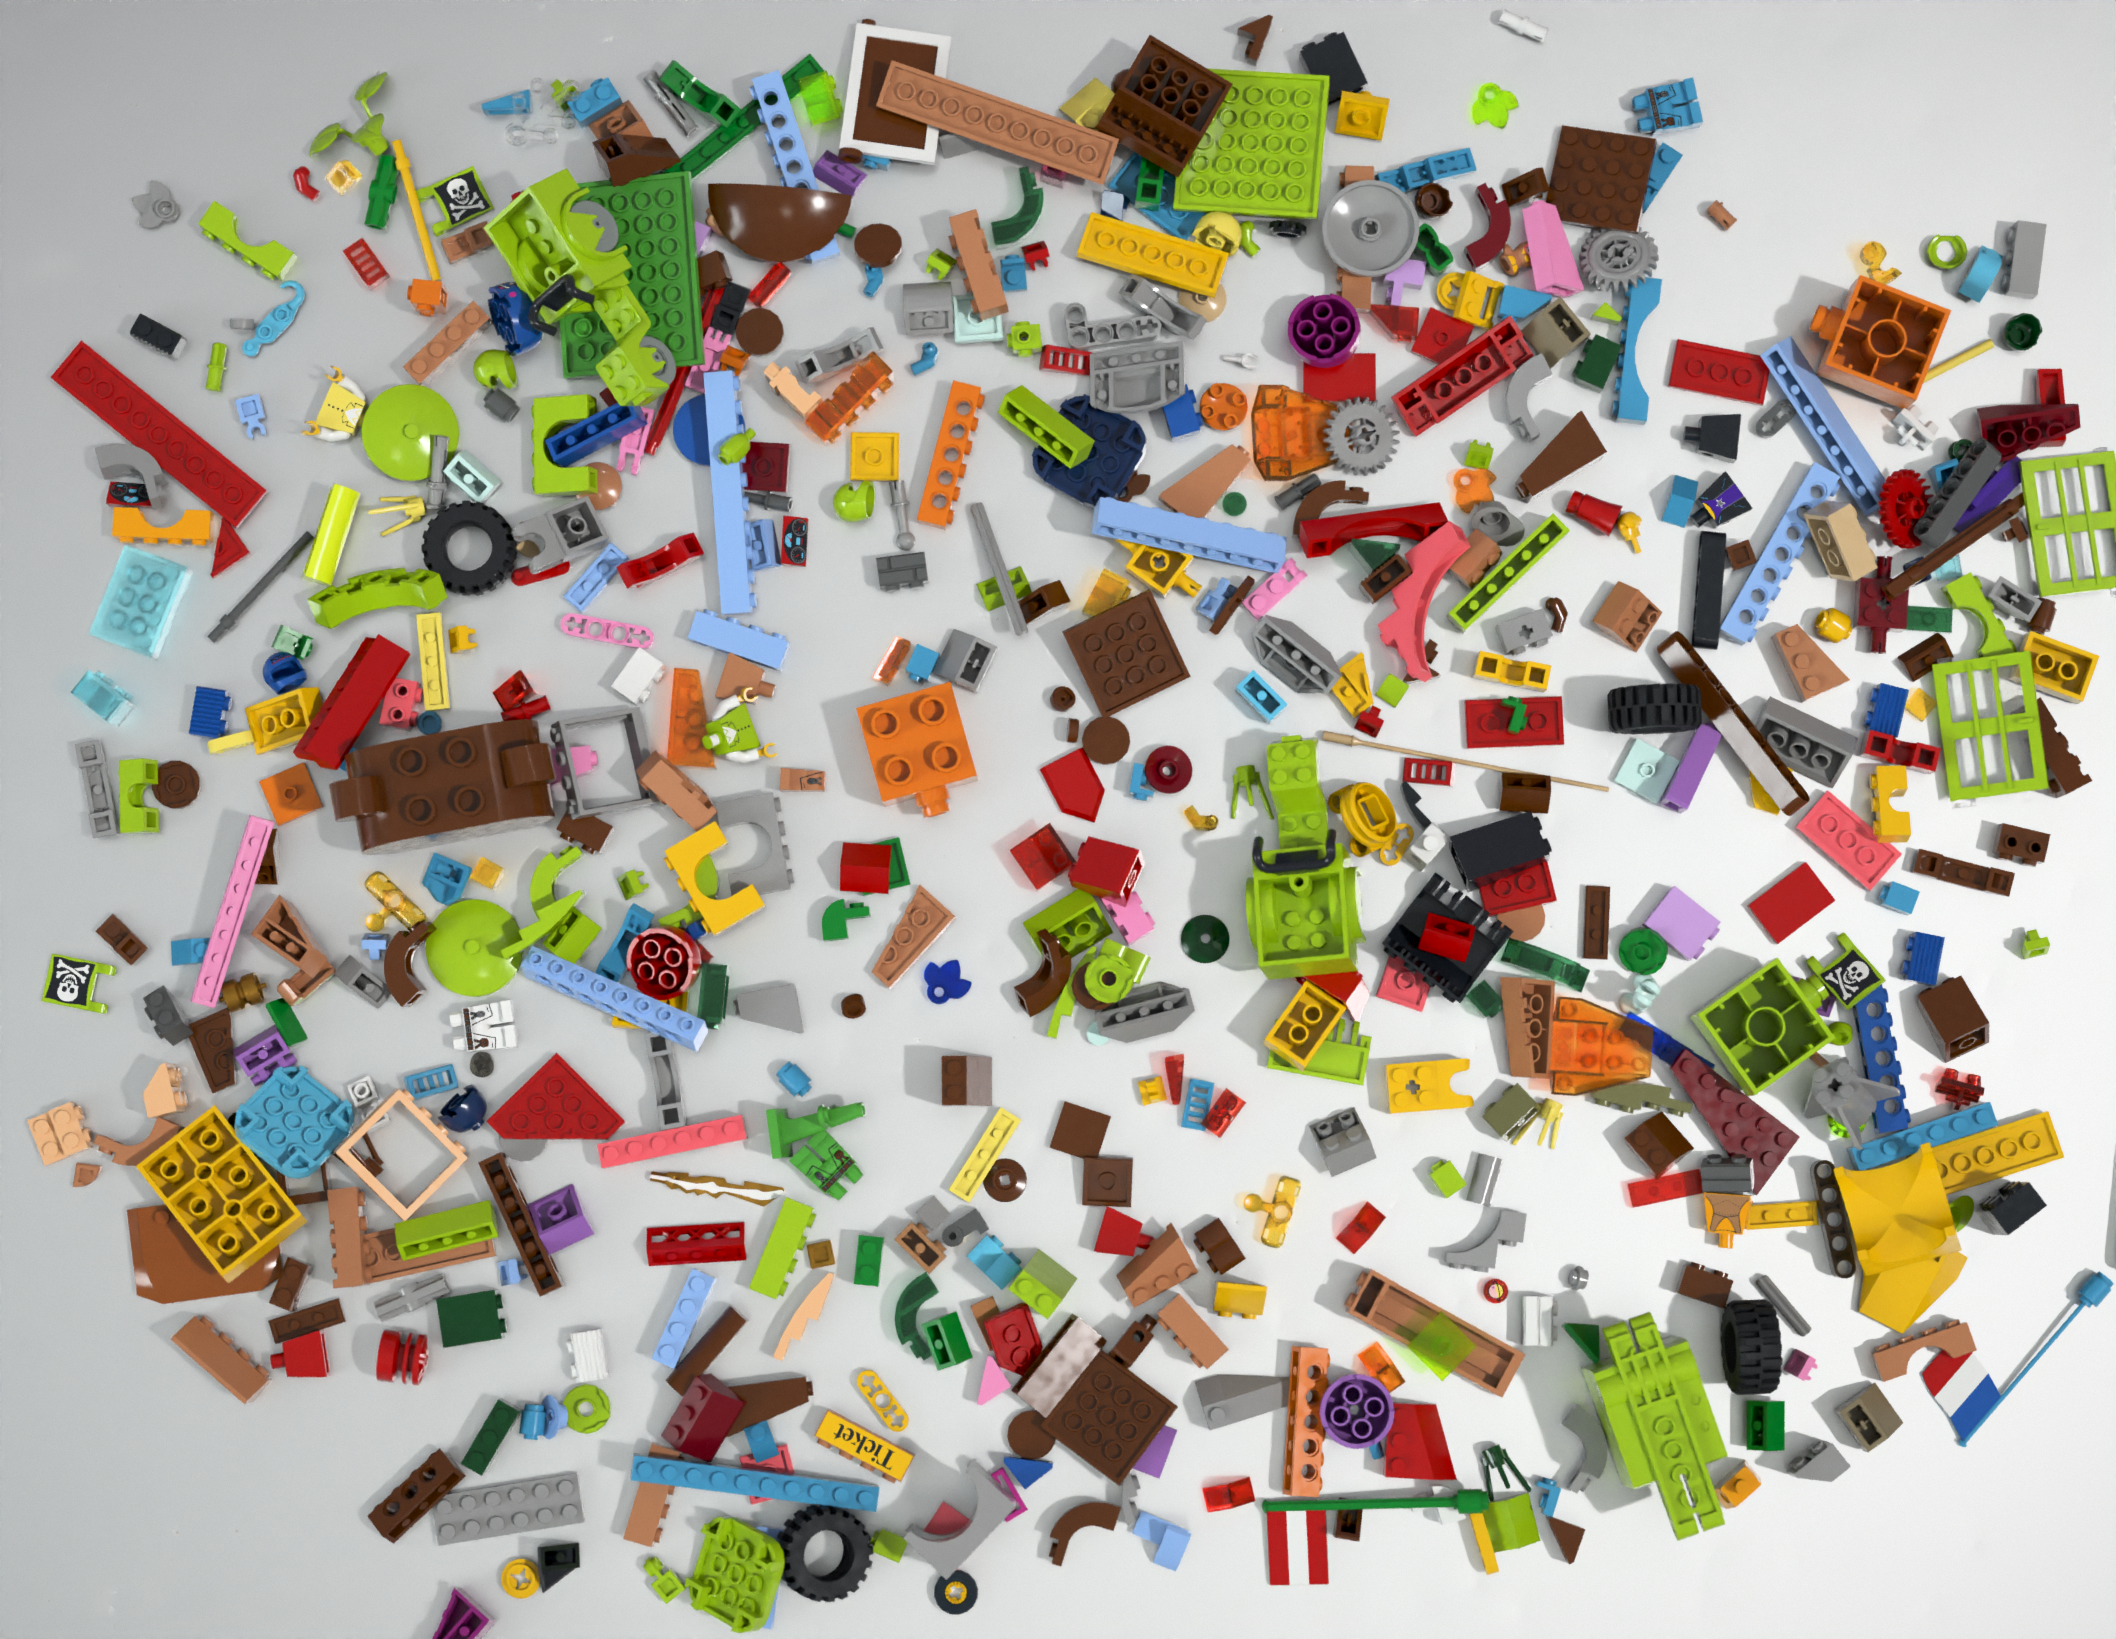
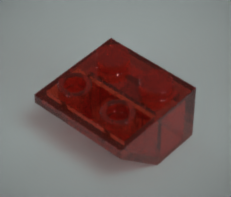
M1050 823L1009 850L1037 892L1070 869L1072 864L1077 863Z

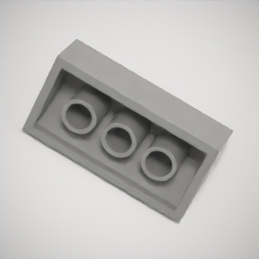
M1771 696L1754 725L1788 768L1831 788L1835 786L1851 759L1858 740L1857 737Z

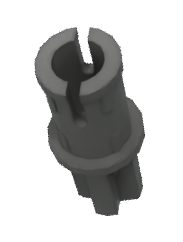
M1313 473L1297 484L1292 483L1291 488L1274 498L1279 507L1284 510V508L1295 501L1303 500V496L1319 487L1321 481Z

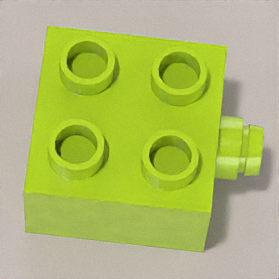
M1778 957L1768 960L1690 1016L1746 1096L1757 1095L1835 1039L1816 1011V1009L1822 1006L1821 1001H1824L1829 996L1822 982L1814 974L1807 977L1806 980L1800 978L1795 982Z

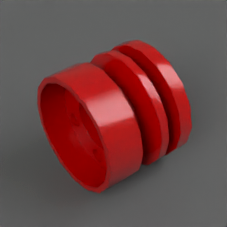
M385 1329L381 1336L377 1356V1381L394 1382L398 1372H401L403 1384H408L412 1374V1384L419 1386L428 1363L427 1334H419L415 1344V1333L411 1332L407 1337L406 1343H403L401 1331Z

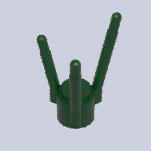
M1499 1444L1482 1451L1484 1457L1480 1460L1484 1467L1490 1501L1494 1500L1489 1465L1491 1469L1497 1467L1507 1489L1510 1488L1508 1478L1502 1467L1505 1464L1504 1460L1527 1492H1531L1532 1489L1509 1458L1506 1449L1502 1450Z

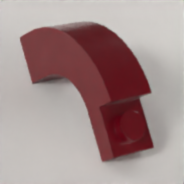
M1486 183L1478 186L1475 193L1487 214L1489 221L1488 231L1481 239L1466 246L1463 251L1474 272L1486 267L1498 257L1508 239L1511 226L1510 210L1506 200L1496 203L1498 200L1497 195L1492 187L1488 188Z

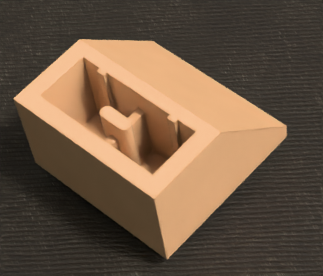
M161 1064L143 1092L148 1118L157 1119L158 1117L163 1118L186 1112L185 1106L188 1105V1099L185 1091H181L179 1082H182V1074L180 1068H176L175 1064Z

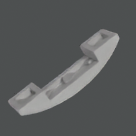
M96 739L77 743L75 748L79 768L82 770L90 811L88 816L92 837L95 839L118 834L112 787L100 740Z

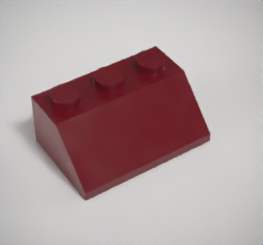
M711 1373L695 1376L661 1437L678 1451L710 1463L746 1402Z

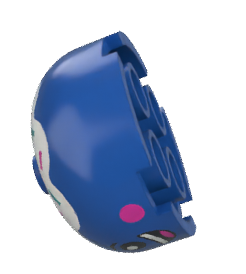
M505 282L490 287L488 291L492 294V298L488 299L489 311L497 335H501L502 339L507 343L505 350L514 357L536 348L542 341L544 332L534 329L528 321L529 310L533 303L528 294L520 290L515 282ZM539 312L538 319L542 322H545L544 318Z

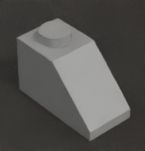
M351 955L334 972L346 986L377 1009L391 994L385 982Z

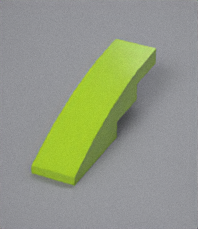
M578 890L536 911L540 920L519 930L523 940L502 949L501 952L504 959L509 960L525 951L554 930L585 896L584 891Z
M1091 946L1066 983L1055 1007L1047 1037L1057 1038L1061 1015L1071 1017L1075 1002L1072 991L1073 976L1080 967L1094 960L1097 947Z

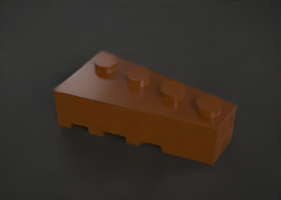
M2040 697L2037 699L2049 783V789L2047 790L2051 795L2059 798L2086 785L2092 779L2089 774H2082L2080 768L2081 761L2077 755L2074 756L2067 750L2069 749L2068 740L2060 731L2056 732L2054 729L2057 727V723ZM2025 706L2011 712L2010 714L2012 715L2025 713ZM2028 730L2020 731L2024 738L2022 744L2029 753L2031 750Z

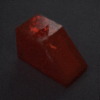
M1371 304L1369 314L1391 339H1397L1398 343L1409 344L1411 340H1416L1419 319L1418 307Z

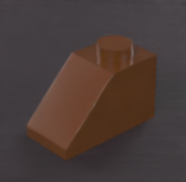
M1058 580L1041 586L1019 600L1018 603L1026 625H1029L1069 603L1070 599L1061 581Z

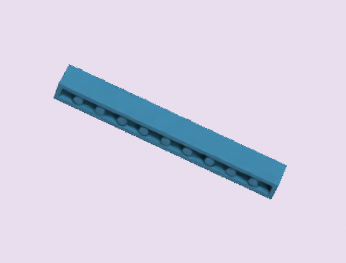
M637 1453L633 1454L630 1475L632 1481L872 1512L877 1510L880 1488L876 1484Z

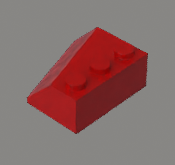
M1353 971L1292 977L1300 985H1303L1306 980L1345 1006L1347 1008L1346 1011L1351 1017L1350 1020L1359 1022L1370 994L1360 972Z
M1393 1402L1394 1420L1389 1432L1385 1436L1383 1476L1425 1480H1457L1436 1404Z

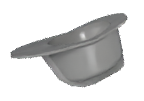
M1481 501L1477 512L1471 520L1473 530L1478 529L1499 546L1515 545L1524 536L1525 529L1523 523L1508 512L1506 506L1498 501Z

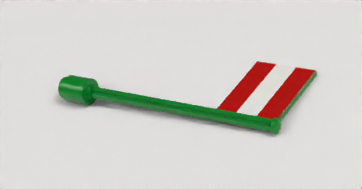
M1458 1489V1494H1453V1497L1267 1501L1265 1499L1262 1503V1510L1267 1514L1270 1586L1329 1584L1326 1510L1453 1507L1458 1509L1459 1514H1483V1511H1489L1488 1491H1482V1489Z

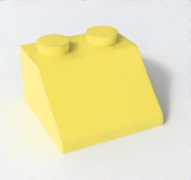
M1094 78L1063 104L1059 110L1069 122L1100 132L1095 128L1115 94L1110 88Z

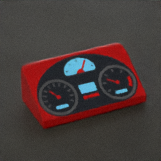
M110 482L106 498L108 506L153 509L145 484Z
M783 516L782 566L806 567L808 518Z

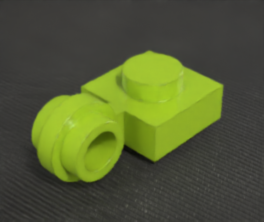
M656 1556L645 1560L646 1563L643 1565L645 1571L651 1577L656 1575L658 1578L651 1586L666 1604L686 1589L684 1583L672 1568L664 1574L662 1573L661 1569L664 1566Z

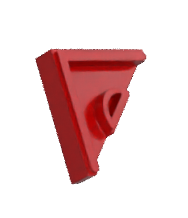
M223 517L221 518L220 533L210 574L213 579L251 554L232 525Z

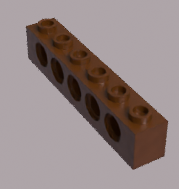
M504 1152L479 1162L478 1164L539 1296H544L565 1286L551 1254L548 1253L538 1235L530 1208Z

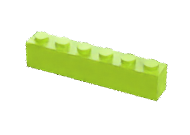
M1553 513L1463 598L1446 617L1463 634L1557 545L1570 530Z

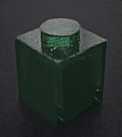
M1482 980L1465 996L1467 1001L1483 1019L1488 1015L1492 1019L1502 1010L1499 1005L1503 1003V1000L1485 980Z

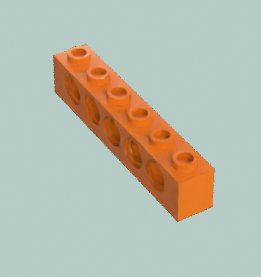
M953 380L918 512L917 523L946 530L947 524H952L955 512L951 510L953 501H958L961 490L960 487H957L959 478H964L967 464H963L965 455H970L973 441H969L971 431L976 432L979 418L975 417L977 408L982 409L985 395L981 394V387ZM962 404H966L971 408L970 412L966 415H961L957 412V408ZM956 427H960L965 433L961 438H954L951 435V431ZM950 450H954L959 456L955 461H948L945 458V454ZM944 473L950 474L953 478L951 483L947 485L939 482V477ZM940 496L946 499L944 507L937 508L933 505V500L936 497Z
M1292 1346L1282 1494L1319 1497V1491L1322 1489L1323 1482L1320 1477L1321 1466L1324 1463L1322 1442L1325 1440L1326 1432L1320 1420L1319 1406L1322 1395L1329 1386L1328 1379L1326 1378L1327 1368L1330 1365L1328 1348ZM1312 1366L1314 1369L1313 1376L1309 1378L1308 1369ZM1309 1391H1311L1312 1399L1308 1403L1306 1400V1395ZM1309 1415L1311 1422L1310 1425L1306 1427L1305 1418ZM1308 1440L1309 1448L1304 1452L1303 1444ZM1306 1465L1308 1471L1307 1474L1303 1477L1301 1470L1303 1466Z

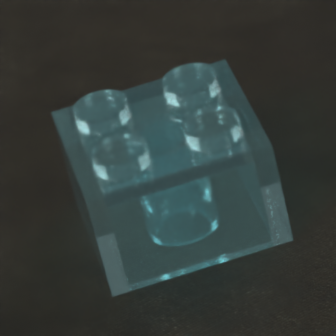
M88 670L71 693L105 721L119 727L136 706L131 701L133 696L118 685L116 687L112 686L115 681L99 670L96 673Z

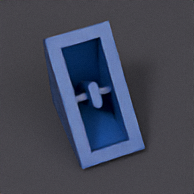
M1004 1456L1005 1465L1024 1489H1027L1053 1468V1462Z

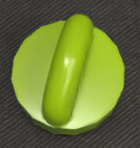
M1833 1022L1829 1025L1828 1028L1835 1037L1831 1041L1832 1044L1844 1046L1852 1041L1853 1031L1851 1025L1845 1022Z

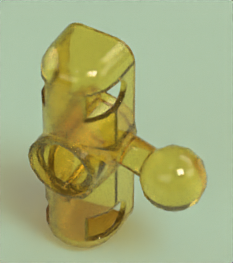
M375 871L366 879L365 888L384 906L379 913H372L367 917L365 923L370 931L378 932L382 930L385 925V919L391 914L408 930L419 921L421 923L428 921L427 915L384 873ZM382 874L387 881L383 882L378 876ZM369 885L376 891L375 893L369 889ZM399 895L401 899L400 904L397 907H391V898ZM417 908L422 914L418 916L412 909ZM403 919L410 924L409 927L402 921Z
M1287 1175L1281 1176L1278 1180L1272 1203L1262 1201V1198L1254 1193L1245 1197L1244 1207L1247 1211L1255 1213L1261 1210L1268 1213L1261 1234V1242L1264 1245L1272 1248L1282 1247L1301 1189L1300 1180ZM1280 1181L1284 1182L1282 1192L1278 1191ZM1296 1187H1299V1188H1298V1191H1297V1195H1296V1196H1293ZM1280 1205L1288 1209L1287 1216L1282 1219L1274 1215V1210ZM1266 1228L1269 1229L1267 1239L1263 1237ZM1281 1233L1284 1234L1282 1242L1278 1243Z

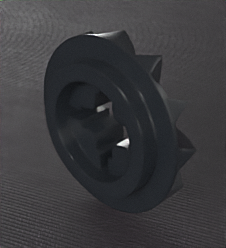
M1277 220L1270 222L1268 230L1278 237L1301 238V236L1306 235L1307 227L1300 222Z

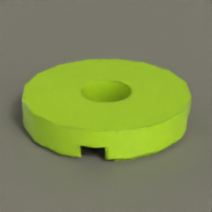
M1112 954L1101 955L1094 959L1087 967L1084 976L1085 987L1089 994L1097 1001L1104 1003H1115L1125 998L1133 984V974L1129 964L1121 957ZM1105 972H1112L1115 975L1116 981L1113 985L1107 986L1102 982V975Z
M585 1384L577 1386L568 1392L563 1401V1405L566 1406L568 1411L567 1425L577 1432L585 1434L596 1432L605 1426L610 1418V1399L604 1390L595 1385ZM583 1402L592 1404L593 1413L590 1416H584L580 1412V1406Z

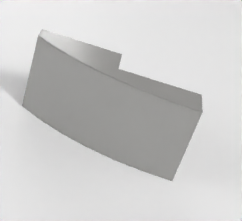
M1131 1473L1128 1474L1122 1485V1506L1127 1525L1136 1523L1135 1516L1139 1515L1135 1501L1129 1502V1498L1138 1496L1136 1490L1141 1489L1137 1476H1131Z

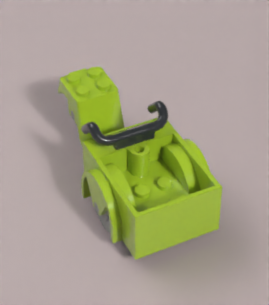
M566 168L529 186L483 228L510 267L512 277L517 286L528 294L533 302L528 314L530 325L536 330L554 336L557 332V327L550 324L571 313L596 311L616 340L615 344L596 365L597 372L620 406H645L669 389V385L676 375V363L671 351L663 342L645 335L651 325L650 319L627 286L629 281L624 275L632 267L623 254L628 248L624 245L612 251L619 239L618 227L613 216L607 209L596 202L589 200L578 201L587 195L590 190L588 187L581 190ZM539 312L546 321V323L538 319Z
M1301 735L1283 736L1280 741H1273L1267 746L1269 789L1278 814L1280 849L1262 851L1264 840L1260 836L1255 837L1252 848L1253 877L1247 878L1246 881L1247 923L1252 946L1258 953V966L1268 980L1358 971L1357 943H1366V937L1360 926V917L1363 910L1362 896L1357 877L1362 876V872L1358 866L1351 867V857L1342 843H1335L1336 830H1328L1327 805L1319 775L1318 739L1316 737L1302 738Z

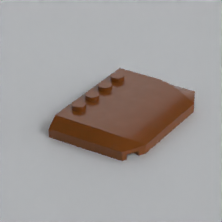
M166 1204L127 1210L138 1296L161 1304L262 1291L279 1279L283 1270L280 1243L228 1284Z

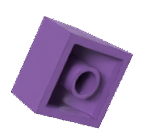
M573 1184L528 1204L538 1235L549 1254H553L594 1234L589 1217Z

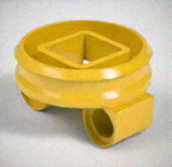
M1358 782L1355 785L1351 784L1341 788L1328 797L1330 810L1336 814H1341L1345 826L1353 836L1350 841V849L1355 856L1364 857L1385 847L1384 842L1391 840L1394 836L1397 825L1395 810L1389 798L1377 786L1367 782ZM1362 803L1366 804L1376 824L1375 826L1371 825L1361 805Z

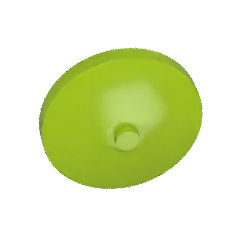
M398 385L382 392L372 401L362 421V444L369 460L385 475L401 481H420L430 478L434 435L449 436L447 464L455 454L459 441L458 421L450 404L437 392L420 385Z
M464 900L449 906L434 920L433 925L437 929L426 939V958L433 975L444 987L460 995L480 997L501 990L515 977L521 966L524 951L507 960L504 959L501 950L523 939L519 933L520 927L504 908L486 900Z

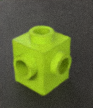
M1021 321L1015 323V326H1011V333L1007 334L1008 348H1013V355L1018 354V357L1033 356V353L1042 352L1040 324L1030 325L1029 321Z

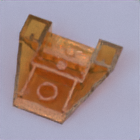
M1259 385L1251 411L1254 463L1264 481H1289L1337 463L1338 459L1330 460L1333 452L1325 451L1329 443L1323 442V439L1328 437V434L1324 433L1323 429L1330 428L1325 420H1333L1330 411L1338 412L1337 404L1316 399L1304 392L1294 391L1285 385ZM1348 428L1345 430V438L1349 437L1350 430ZM1349 445V449L1353 451V445Z

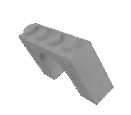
M773 792L716 802L715 806L720 828L755 824L768 832L772 842L771 854L761 867L728 874L731 896L751 884L754 885L759 895L790 890V884L794 883L792 869H787L786 860L790 859L788 845H783L782 836L786 835L784 822H779L777 812H781L779 797L775 798Z

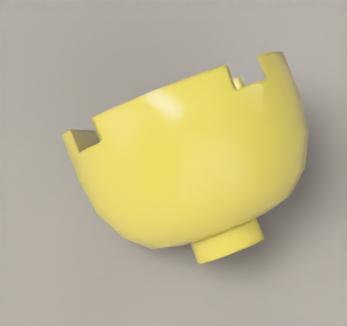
M1209 212L1205 214L1193 231V236L1195 235L1196 237L1195 243L1227 252L1229 257L1235 255L1241 244V226L1231 214L1225 212Z

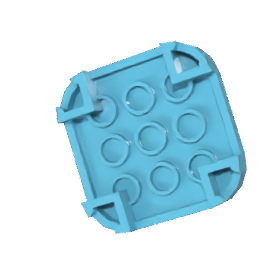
M301 1065L299 1067L289 1066L285 1068L280 1066L274 1070L273 1075L244 1105L241 1103L236 1112L234 1130L238 1139L278 1172L289 1178L300 1179L313 1174L334 1153L333 1150L352 1132L354 1114L352 1105L347 1099L343 1102L307 1074V1068Z

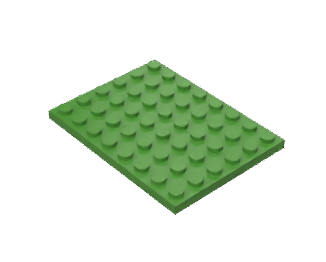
M683 171L649 175L629 181L624 186L613 187L609 180L577 183L581 190L587 187L590 190L587 195L578 201L589 200L596 202L607 209L613 216L618 227L619 239L612 251L624 245L628 248L623 254L632 267L624 275L629 281L627 286L650 319L651 325L645 335L660 340L668 347L674 357L676 368L705 365L691 172ZM596 311L571 313L560 319L564 378L600 376L596 370V365L615 344L616 340Z

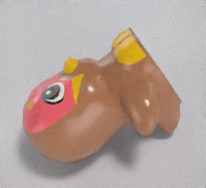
M1528 241L1522 242L1514 250L1508 244L1504 245V253L1499 256V263L1505 273L1514 277L1518 275L1519 268H1526L1532 265Z

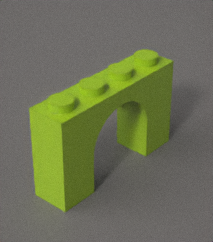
M588 394L533 398L531 415L534 419V429L531 432V438L534 443V453L532 454V465L534 466L532 488L534 494L542 497L598 494L597 469L589 466L560 467L553 461L545 440L556 435L563 427L579 423L596 414L597 398Z

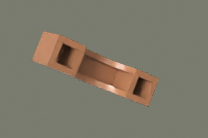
M1959 1319L1945 1323L1946 1328L1937 1331L1936 1327L1922 1331L1923 1336L1914 1339L1913 1335L1898 1339L1900 1344L1890 1346L1889 1343L1875 1347L1876 1352L1871 1353L1881 1382L1906 1375L1910 1358L1923 1347H1938L1951 1358L1977 1351L1968 1323H1961Z

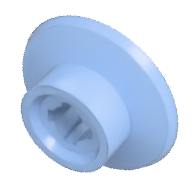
M547 1395L541 1403L544 1406V1412H546L544 1436L547 1439H552L557 1435L559 1429L566 1427L568 1411L566 1406L559 1404L554 1396Z

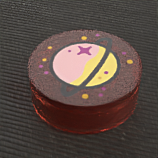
M1491 1279L1483 1287L1484 1297L1491 1303H1501L1508 1295V1287L1500 1279Z

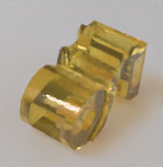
M1876 241L1868 242L1860 251V259L1865 265L1869 266L1866 271L1869 278L1885 285L1898 279L1902 275L1898 269L1892 267L1887 271H1882L1880 268L1882 261L1887 255L1883 245Z

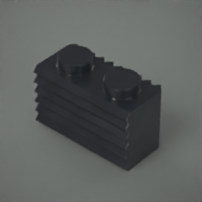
M141 313L130 330V335L135 340L173 360L179 358L187 343L186 338Z

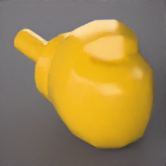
M1626 512L1619 516L1616 522L1617 528L1625 541L1631 540L1637 554L1642 552L1636 538L1641 535L1638 527L1641 525L1642 519L1634 512Z

